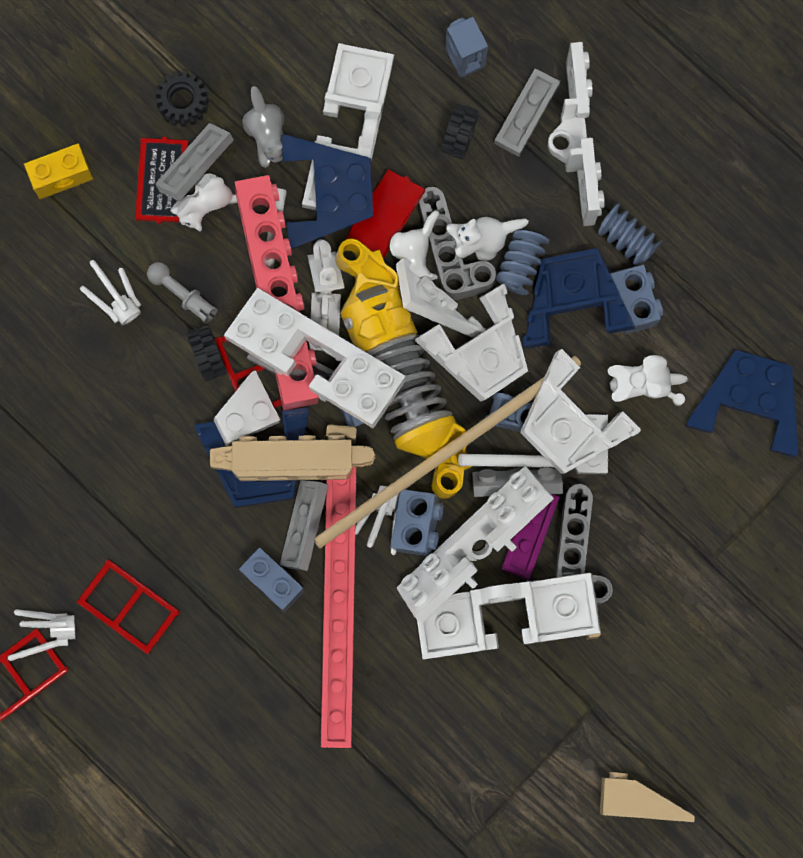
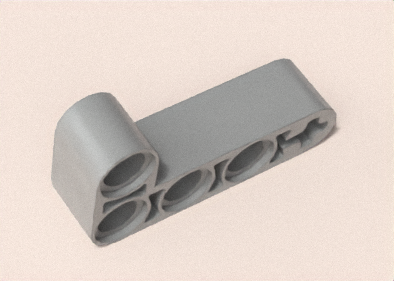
M428 187L419 201V213L423 227L428 216L432 213L431 205L427 204V200L432 199L433 203H436V210L439 211V216L434 226L441 225L447 228V225L452 224L445 196L440 189ZM431 231L428 237L429 248L441 290L453 300H460L486 293L492 289L496 270L491 263L478 261L464 265L462 258L456 255L455 249L457 244L454 237L448 231L439 236ZM443 252H449L453 254L455 259L445 263L440 260L439 255ZM478 272H486L490 280L481 283L474 276ZM451 279H457L462 283V287L458 290H452L446 283Z
M582 484L572 486L564 497L555 578L585 573L593 495L591 490ZM576 493H581L580 496L585 501L579 506V513L568 514V511L573 513L576 506V501L571 498ZM571 521L580 523L583 530L582 534L578 536L570 534L567 524ZM568 550L575 551L579 555L578 564L570 565L565 562L564 553ZM592 575L593 583H599L605 588V596L603 598H596L597 605H601L611 597L613 592L612 584L605 577Z

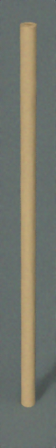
M573 356L571 359L578 366H581L580 360ZM544 377L313 539L316 545L321 549L534 399Z

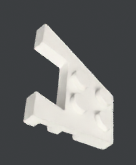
M504 283L480 297L494 325L456 350L454 349L440 324L415 339L429 355L479 401L486 400L528 372L519 335H515L512 319L514 316L512 308H508L505 295L508 293Z
M563 349L555 353L520 431L561 474L574 469L641 431L623 411L619 412L601 431L561 391V388L580 368Z

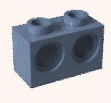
M473 17L466 20L460 18L452 22L449 28H447L446 51L460 78L486 67L488 45Z
M640 265L611 273L635 324V329L623 331L624 335L657 326L661 320L660 316H663V309L660 300H655L652 292L655 285L651 272L646 273L645 266ZM634 280L639 284L640 289L631 291L626 287L625 282ZM634 308H645L648 312V317L638 318L634 314Z
M410 490L400 492L390 546L392 549L402 553L428 556L432 553V549L435 550L437 548L438 532H435L437 520L440 521L442 519L443 503H440L441 499L436 494ZM426 502L427 511L421 516H416V506L419 503ZM416 531H421L422 540L420 543L411 545V535Z
M260 547L239 569L284 613L304 593L303 587Z

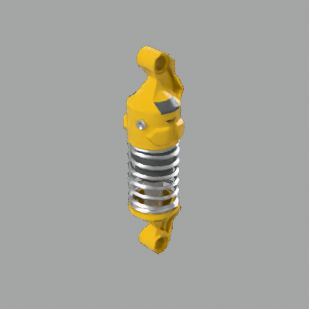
M347 239L339 246L335 262L340 270L354 276L356 281L340 312L354 346L406 376L405 383L390 403V405L400 402L402 408L388 413L385 419L389 421L405 415L408 421L392 427L390 431L395 434L393 439L397 449L428 459L465 433L466 430L456 423L452 412L440 411L445 406L446 399L436 397L441 390V386L430 384L435 378V373L425 371L430 361L421 357L424 349L416 345L415 339L419 335L411 319V314L407 309L403 308L398 274L385 264L380 250L371 252L358 240ZM352 251L357 259L353 261L347 260L343 256V252ZM434 390L428 396L423 398L421 392ZM440 403L430 411L427 408V405ZM466 447L435 468L431 486L432 491L439 498H450L462 487L464 470L472 467L459 466L458 464L459 454H467ZM441 477H449L453 481L454 486L452 490L443 488Z

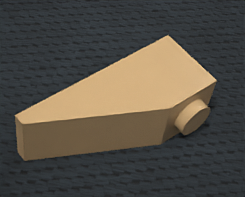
M610 772L609 778H602L601 815L694 822V815L636 780H628L627 773Z

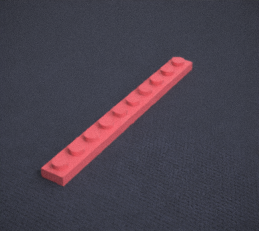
M352 467V475L347 480H327L326 529L356 509L357 467ZM356 524L325 545L321 748H351Z

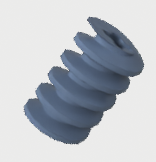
M618 203L602 221L598 234L603 236L609 233L607 242L610 244L618 240L616 250L618 251L627 247L625 257L630 258L636 255L633 264L638 266L652 256L663 240L653 244L655 233L645 237L646 226L643 225L636 229L635 225L638 220L636 217L626 221L629 211L626 210L618 214L620 206Z
M517 230L513 233L515 241L509 243L510 251L505 253L504 258L506 261L500 265L502 272L496 275V280L499 284L504 283L506 289L511 292L528 295L529 292L523 288V285L531 286L533 281L527 275L537 274V271L531 265L541 264V260L535 255H544L546 252L539 245L549 244L550 241L539 233Z

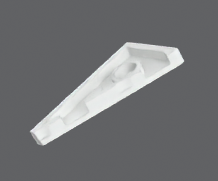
M402 258L396 264L404 309L472 338L486 330L474 317L471 316L467 320L457 312L455 308H457L458 303L443 290L436 287L427 276L420 279L409 269L411 262L407 259Z

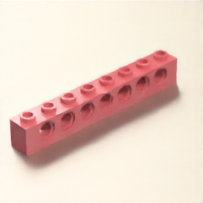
M269 175L235 181V194L256 289L259 288L300 313V311L304 310L301 293H295L293 283H298L295 266H289L287 256L292 255L289 239H283L281 229L285 228L283 212H277L275 201H279L277 185L271 184ZM257 205H264L268 208V211L265 214H257L253 208ZM263 232H270L275 238L272 241L265 242L259 238V235ZM270 259H275L280 262L281 266L277 269H269L265 263ZM280 286L287 291V294L283 297H276L271 293V290L274 287ZM306 341L293 358L296 363L293 370H302L306 375L305 379L295 381L290 375L288 377L284 374L279 375L275 371L283 411L318 404L319 396L309 389L310 383L315 378L312 367L317 365L314 350L308 349Z

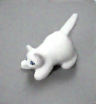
M208 173L203 174L195 183V193L183 197L180 202L175 203L170 211L180 218L179 221L182 225L201 231V221L205 214L225 207L228 204L237 203L236 194H232L230 188L224 184L222 178Z
M437 210L428 216L422 229L410 230L405 233L397 232L390 241V250L393 256L400 260L402 258L407 259L411 262L409 266L411 272L420 279L427 276L431 281L438 277L426 267V256L429 246L428 237L439 216V211Z
M482 217L477 220L472 219L465 224H448L446 229L456 241L457 247L455 252L458 257L464 258L475 252L480 261H488L493 259L497 252L503 248L506 235L522 229L528 224L529 220L516 219L501 223L499 220L491 217Z
M659 355L646 357L640 366L614 365L608 369V374L614 377L610 382V388L613 391L612 399L615 402L641 395L654 399L665 397L670 393L671 385L682 384L688 380L685 375L679 373L670 374L667 360Z

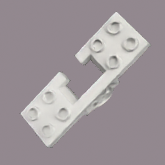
M582 42L570 44L566 60L570 99H565L560 117L561 124L550 135L548 150L553 156L565 163L566 172H577L583 226H593L597 217L601 216V208H604L603 190L598 191V180H601L600 162L595 163L593 138H587L585 118L589 117L590 114L589 97H592L591 79H586V69H589L588 52H583ZM556 137L566 138L569 146L564 150L556 149L553 145V140Z
M338 43L328 92L325 95L323 115L338 117L340 105L366 110L361 136H359L358 149L332 144V138L319 135L315 143L369 157L372 160L394 54ZM314 160L311 162L302 202L303 208L316 210Z
M259 288L255 290L224 334L226 340L273 367L279 375L284 374L287 377L296 366L293 358L306 340L316 349L319 347L328 355L335 357L336 361H341L330 379L327 381L321 376L316 375L310 383L309 389L316 393L322 401H329L372 428L378 423L406 381L405 375Z
M526 466L519 472L514 473L498 492L492 494L488 501L435 552L428 555L423 563L411 574L407 575L397 587L410 611L421 623L465 582L472 588L478 585L472 577L478 570L471 561L487 557L491 553L492 548L498 552L504 545L511 551H514L517 547L511 539L554 499ZM478 540L486 541L485 547L482 550H472L474 543Z
M592 573L534 582L497 585L471 590L470 592L452 594L423 623L417 620L422 658L431 659L498 649L497 633L485 635L481 605L520 599L526 600L530 628L522 629L524 644L599 634L601 629Z

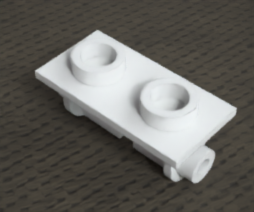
M318 240L313 246L314 254L307 255L315 292L343 289L344 283L341 271L335 262L336 252H331L330 244L327 241Z
M332 291L312 293L311 320L339 336L341 294H332ZM309 343V349L321 350L319 347H317L316 349L311 343Z

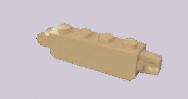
M306 435L299 436L297 441H287L285 436H271L269 441H257V437L244 436L239 437V441H232V446L210 449V467L212 469L232 471L240 481L347 480L352 475V467L371 466L376 459V455L370 446H352V440H346L344 435L328 436V440H316V436Z

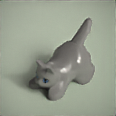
M253 86L251 88L253 108L243 116L242 123L244 131L249 136L255 138L259 163L262 167L266 168L270 165V161L276 163L283 159L282 135L284 134L282 125L284 124V115L277 105L265 104L261 92L256 86Z

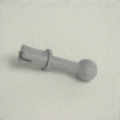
M155 262L149 266L147 278L152 284H163L183 300L182 308L184 310L189 309L204 323H209L213 319L210 313L216 315L217 308L204 300L198 290L195 289L191 292L170 276L169 268L164 263Z

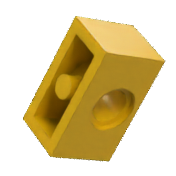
M79 143L24 163L33 189L39 199L93 180Z

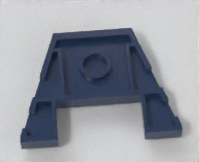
M282 135L284 162L314 160L317 220L287 222V233L291 248H296L374 217L371 158L289 135Z
M598 248L542 259L534 291V305L532 311L529 312L527 321L529 326L527 334L523 338V346L526 349L551 345L550 315L604 305L606 331L609 334L635 329V324Z
M735 350L686 422L685 427L711 434L720 405L776 421L777 425L770 451L796 458L798 456V438L792 366Z
M308 407L282 411L287 441H297L299 436H305L309 415ZM215 422L195 425V430L209 457L210 449L225 447L224 440ZM216 469L235 508L294 499L297 480L240 481L232 471Z

